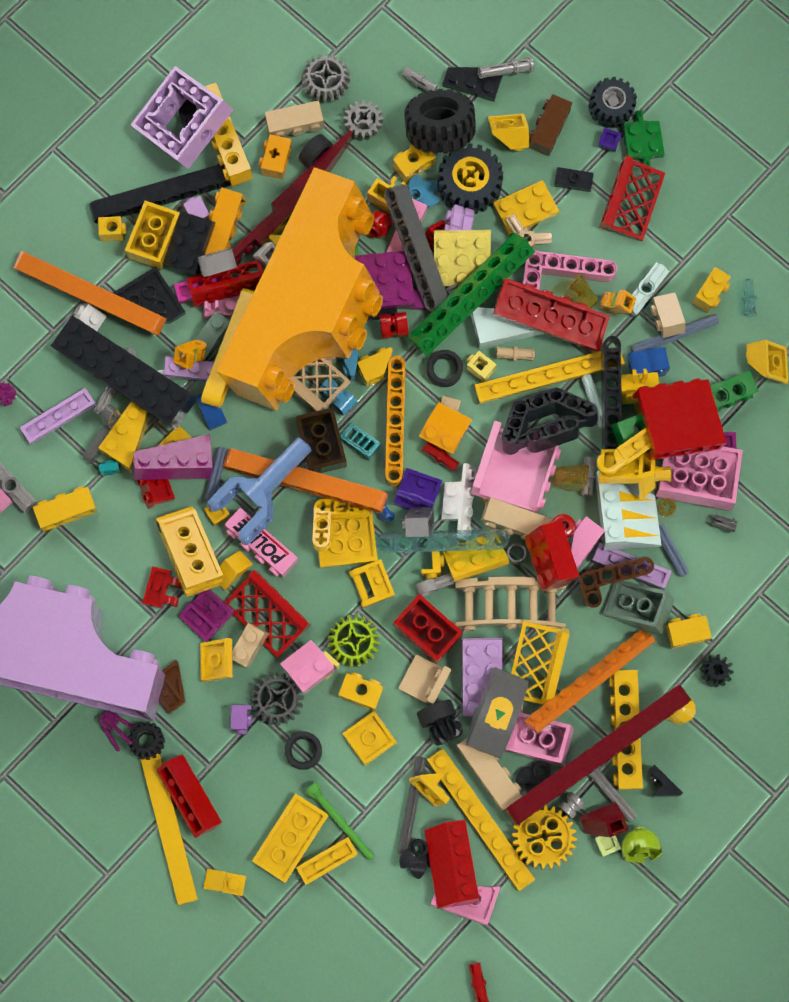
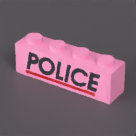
M239 508L226 522V533L232 539H238L240 530L252 517ZM265 529L251 543L247 545L240 543L247 552L251 550L256 554L254 557L261 564L266 563L270 567L269 571L276 577L280 575L284 578L298 562V557Z

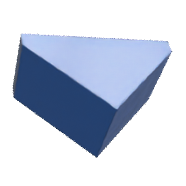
M202 393L195 396L210 430L227 423L222 408L201 403Z

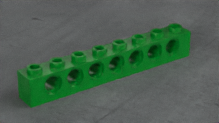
M516 233L509 237L407 336L413 345L428 356L502 285L504 278H509L535 253L527 240Z
M751 371L710 386L718 412L721 411V406L725 405L726 408L737 404L736 400L742 398L744 402L754 398L752 394L759 392ZM733 386L738 391L737 395L733 392ZM717 393L720 394V396H721V401H719V400L717 399V397H716V394H717ZM642 413L611 425L619 446L636 435L633 432V426H636L639 432L646 428Z

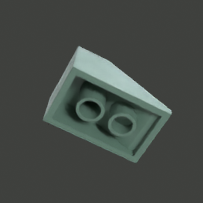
M620 581L613 584L603 615L638 629L662 635L674 603V598L668 591Z

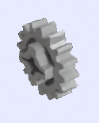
M365 99L362 100L361 104L355 101V106L350 104L349 110H345V129L351 130L352 134L355 133L356 139L359 136L362 137V140L365 139V136L371 139L372 133L378 135L377 129H382V110L377 111L378 105L372 106V101H369L368 104H365ZM352 116H354L355 119L353 124L351 121Z

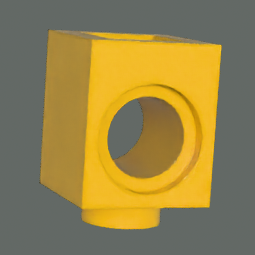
M121 216L98 217L101 242L123 241V234L127 233L126 223H123ZM112 226L117 227L113 232L108 231Z

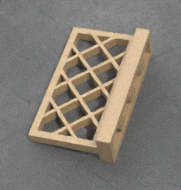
M325 358L320 359L322 362L316 360L315 363H309L305 366H316V375L305 376V367H303L302 376L289 378V380L295 383L293 393L315 412L326 409L335 400L336 396L351 383L347 377ZM318 366L329 367V375H319ZM329 378V388H319V379ZM332 378H341L344 383L340 387H332ZM316 379V388L308 389L305 386V380ZM329 390L330 397L324 403L319 399V392Z

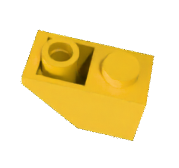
M386 347L376 351V354L370 357L369 355L363 356L357 362V369L366 387L384 380L389 360L393 354L391 347L387 349Z

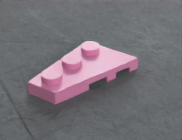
M477 886L479 894L477 903L442 908L441 910L487 926L500 887ZM434 893V896H433V899H432V902H431V905H430V906H433V907H436V908H437L436 898H435V893Z

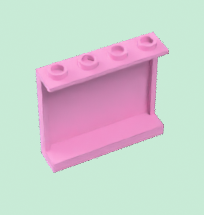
M494 421L471 494L485 499L492 497L537 513L539 509L544 507L546 499L542 497L544 492L548 493L551 482L548 481V478L554 475L556 466L553 463L554 460L559 459L562 449H558V445L538 453H532L525 447L519 449L516 454H506L502 447L501 437L504 430L501 428L502 423Z

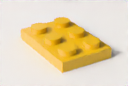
M543 180L493 203L509 236H512L514 233L506 219L513 214L516 215L523 228H529L559 214V210Z
M497 532L442 549V554L454 582L509 564V559Z

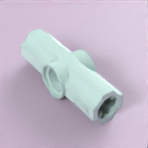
M656 262L632 294L636 301L631 315H638L668 275L669 271L662 264ZM647 286L650 288L651 291L645 293L643 292L642 287ZM627 301L624 306L628 307L629 301Z

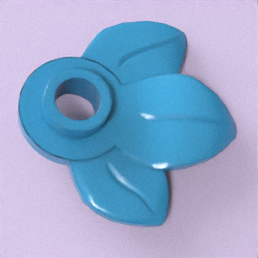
M419 174L414 175L409 180L411 197L413 195L418 196L414 200L427 205V207L434 206L440 201V198L434 194L437 189L436 180L422 181Z

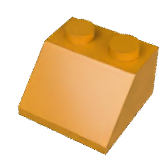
M438 402L419 437L454 454L473 419Z

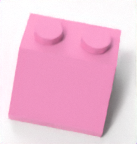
M312 640L280 663L303 695L335 672L334 666Z

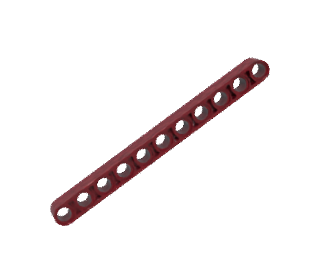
M680 684L509 805L505 809L516 826L683 708L692 699Z

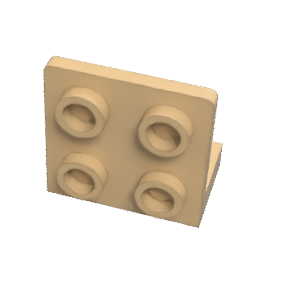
M415 655L399 686V690L428 705L435 704L452 669L446 666L442 668L419 655Z

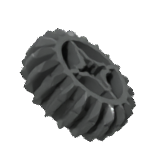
M275 672L274 679L271 678L270 674H267L268 681L261 678L260 681L263 685L255 684L259 691H252V694L257 696V698H251V702L257 703L252 706L253 710L260 709L256 713L257 717L264 714L262 717L263 722L270 718L269 725H272L273 721L276 720L277 726H280L281 719L284 720L285 724H288L287 717H290L293 721L295 717L292 713L300 714L296 707H303V704L298 701L304 700V696L297 695L301 691L299 688L295 689L297 687L295 683L291 684L293 680L290 677L288 680H285L286 674L283 673L280 679L278 673ZM283 684L287 686V688L281 691H276L273 689V687H271V685ZM267 690L270 699L266 702L265 706H262V694ZM271 692H273L274 695H277L278 697L283 696V698H281L282 705L277 701L272 702V700H274V696ZM293 692L294 701L289 709L285 704V699L289 696V693ZM274 707H279L284 713L276 715L267 711Z

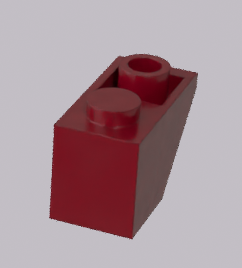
M616 802L579 816L585 834L612 837L628 830L624 814Z

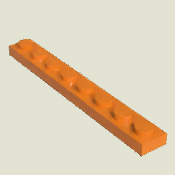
M642 629L634 633L632 637L620 644L613 652L606 655L604 659L592 666L568 687L561 690L559 694L547 701L537 711L533 712L524 720L526 726L539 733L654 643L653 635Z

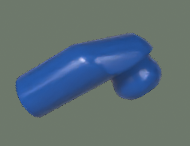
M386 503L383 512L377 513L384 521H392L395 517L394 512L388 509Z

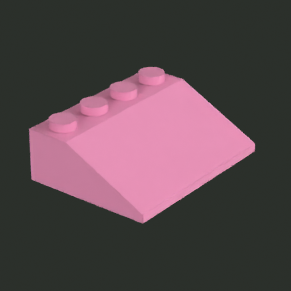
M722 447L720 450L663 458L661 467L671 466V482L658 481L656 497L731 511L736 503L743 450Z

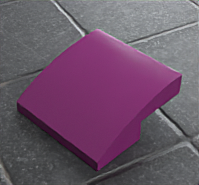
M209 589L201 592L193 602H190L179 617L205 642H208L228 622L235 611Z

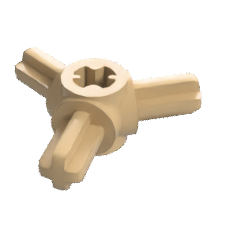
M515 214L506 219L513 233L524 237L525 234V237H528L527 242L531 247H535V244H549L552 242L550 232L534 233L533 230L529 231L527 227L523 228Z

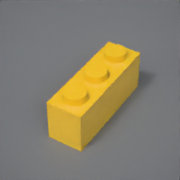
M84 486L75 488L69 494H59L53 500L40 501L37 503V506L33 507L43 532L98 512L89 488H84Z

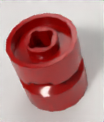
M398 312L394 316L390 314L379 315L382 339L393 338L394 335L398 337L409 335L406 312Z

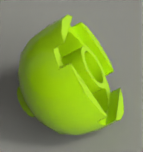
M636 827L624 837L622 841V855L626 861L632 863H644V858L650 857L651 861L656 860L662 855L660 839L651 830L644 827Z

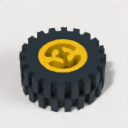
M468 143L467 148L460 147L455 152L449 151V156L445 155L443 157L438 172V192H440L442 201L446 199L448 207L456 204L464 207V209H472L475 212L474 214H478V209L481 208L482 212L487 210L488 205L492 207L495 199L498 200L502 188L503 171L501 162L497 163L498 157L496 154L491 157L490 149L487 148L483 151L482 145L478 144L477 148H472L473 143ZM479 171L483 175V180H479ZM459 174L462 175V184L457 178Z

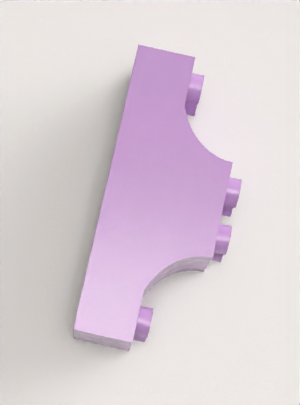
M29 576L27 584L15 581L9 595L0 604V685L154 722L165 674L158 666L159 661L154 659L155 655L132 649L130 658L118 656L110 651L102 635L101 622L103 613L95 604L96 598L90 595V590L75 585H67L65 593L58 592L57 588L51 586L52 581L37 576Z

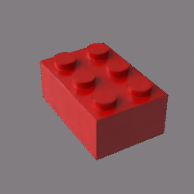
M562 521L540 525L525 536L526 546L530 551L533 567H535L538 576L537 581L541 586L542 592L564 587L579 577Z
M418 594L393 622V626L436 665L463 635V631L421 594Z

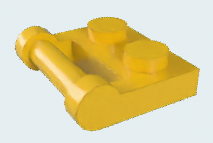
M381 559L349 572L362 600V608L395 596ZM361 574H366L374 597H368L360 576Z

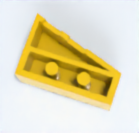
M131 401L98 447L101 454L110 460L118 461L121 467L132 474L133 455L135 451H139L149 421L147 411Z

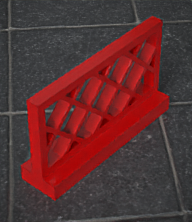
M626 155L621 161L599 227L605 230L608 228L642 242L665 172L634 161L633 157ZM633 166L640 168L643 175L635 178L632 173ZM652 173L660 176L658 183L653 185L648 178V175ZM644 177L648 187L640 190L637 180ZM633 182L637 192L629 195L626 186ZM650 189L653 198L646 202L642 192ZM639 194L643 204L635 207L631 197ZM627 199L631 209L623 212L620 204ZM644 206L647 215L640 218L636 209ZM633 211L637 221L629 224L625 214ZM620 216L626 225L621 228L614 225L615 219ZM639 223L642 229L640 235L633 233L632 225Z
M253 570L249 577L225 601L235 611L234 615L245 626L248 624L245 620V611H256V623L250 624H254L257 627L259 625H269V636L266 638L269 639V643L265 640L263 644L277 658L311 626L256 570ZM250 582L255 586V595H245V587ZM266 597L269 600V609H259V598ZM234 598H242V609H234L230 605ZM245 598H255L256 609H245ZM259 611H269V622L259 623ZM272 611H280L283 614V622H272ZM286 624H293L298 631L293 636H286ZM272 625H283V636H272ZM272 638H283V647L278 652L272 647Z

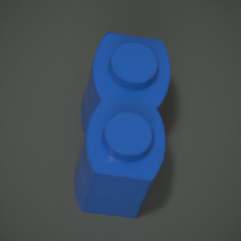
M665 347L629 353L627 356L630 374L635 369L637 374L643 373V369H647V373L658 372V377H662L670 370Z

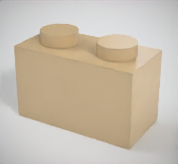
M676 293L653 297V305L650 306L652 316L657 318L655 321L658 332L661 331L662 337L685 333V320Z
M248 623L232 651V660L244 667H251L269 633L254 624Z

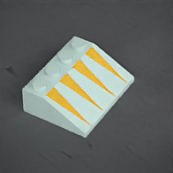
M597 471L595 484L600 525L605 530L602 535L603 550L661 547L654 489L644 499H640L638 483H599V471Z

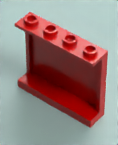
M696 378L685 383L677 381L671 385L661 383L650 388L642 386L633 394L632 399L638 398L652 450L648 453L650 460L720 450L727 443L708 379L701 380V378Z

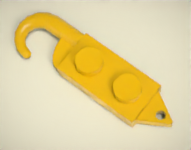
M646 428L614 450L613 456L616 463L609 468L602 465L604 454H601L597 459L598 469L604 474L611 475L649 450L651 444Z

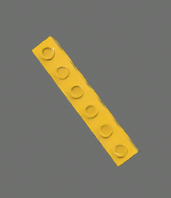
M216 83L204 86L222 99ZM229 116L213 136L211 143L214 151L218 150L219 152L217 159L220 166L224 165L225 169L222 171L225 179L230 180L231 185L235 186L252 180L253 177Z
M618 670L609 677V687H612L613 695H610L609 699L610 707H613V715H610V724L614 726V730L639 713L638 670ZM619 687H626L628 689V695H621L619 693ZM620 706L628 707L629 714L622 715L619 710ZM641 738L629 745L631 749L629 755H625L621 751L612 758V765L616 766V774H613V786H616L617 790L643 789ZM627 764L631 767L632 772L630 775L623 773V765Z

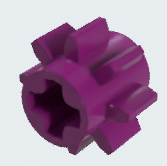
M2 382L0 383V406L4 404L6 407L13 404L12 401L16 399V390L9 383L4 384Z

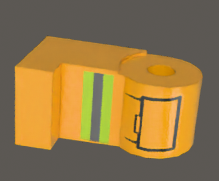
M620 290L619 293L604 292L599 308L608 313L631 314L636 298L626 290ZM627 301H629L628 307L623 305Z
M193 340L175 347L173 363L186 369L193 368V363L205 359L207 344L200 340Z

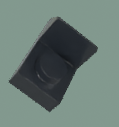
M653 765L647 771L649 774L648 778L655 785H660L651 797H679L683 794L656 765Z

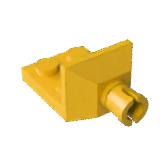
M601 449V454H604L602 458V465L609 468L616 463L613 456L615 449ZM644 452L611 475L599 471V483H638L640 499H644L656 488V482H671L672 471L671 466H656V461L650 460L648 453Z

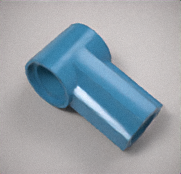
M329 379L324 381L320 388H329ZM332 379V387H340V386ZM329 390L321 391L327 398L330 397ZM347 390L340 392L332 402L334 408L343 416L358 403L355 397Z

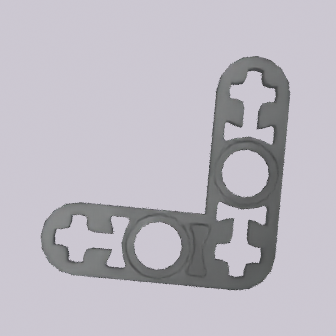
M108 404L100 415L104 427L83 456V460L90 464H93L100 456L101 452L98 447L121 417L119 410L111 404Z

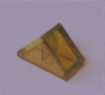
M581 274L568 285L564 295L570 298L571 302L587 304L588 308H592L599 301Z

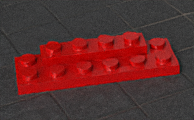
M508 278L503 279L493 315L590 350L600 351L610 315L588 308V305L585 303L571 302V299L568 297H557L549 290L541 291L535 289L536 286L525 283L524 285Z

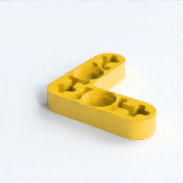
M319 499L314 505L312 537L314 549L318 552H325L330 548L332 519L366 518L370 511L365 509L359 511L360 508L353 506V511H351V505L330 499ZM344 505L347 507V510L339 512L337 508ZM326 522L328 525L326 528L320 529L317 527V524ZM320 535H323L324 538L322 545L319 544Z

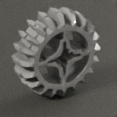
M320 54L318 59L313 57L312 63L307 61L306 67L303 68L304 74L301 75L303 80L302 86L306 87L305 92L310 93L311 98L316 96L317 101L322 98L324 103L327 102V99H330L333 103L334 97L340 99V94L345 95V89L349 88V82L351 81L349 76L350 70L347 69V64H342L341 58L336 60L335 55L329 58L328 54L324 58Z

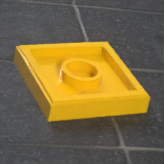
M231 638L200 643L201 682L233 678Z
M375 711L342 733L365 766L397 743Z

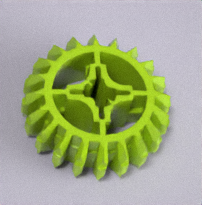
M347 615V622L342 617L340 618L342 625L335 622L334 626L337 630L330 629V633L334 634V636H328V640L334 642L329 643L328 647L335 648L331 651V655L338 653L335 658L336 661L343 658L342 665H345L348 660L350 661V667H353L354 661H357V666L360 667V660L368 664L366 657L368 656L373 660L374 656L371 652L378 653V649L374 646H380V642L374 639L380 638V634H373L377 631V627L370 629L373 622L369 621L365 624L366 617L363 616L362 620L358 621L359 615H355V620H351V615ZM354 626L363 628L368 635L357 634ZM348 627L349 635L338 641L340 633ZM352 632L355 639L360 640L359 642L357 641L356 650L353 643L349 642V640H351ZM370 641L368 649L360 654V645ZM339 647L351 648L354 656L345 654Z

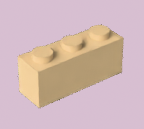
M319 101L265 112L269 136L270 134L280 137L289 135L299 136L303 132H317L324 128Z

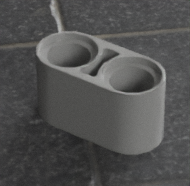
M232 248L198 257L203 277L237 267Z

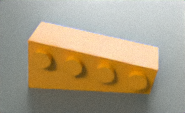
M222 187L220 192L217 191L215 196V202L217 203L215 209H212L209 215V220L216 223L205 255L231 247L229 239H233L237 231L235 223L241 220L243 214L241 206L242 204L246 205L248 200L243 194Z

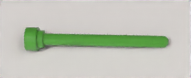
M317 782L313 783L305 791L309 798L312 797L313 800L316 799L368 860H372L374 854L321 794V786Z

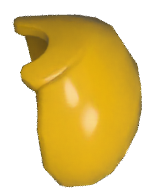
M693 699L667 718L668 721L680 725L692 720L696 713V704Z

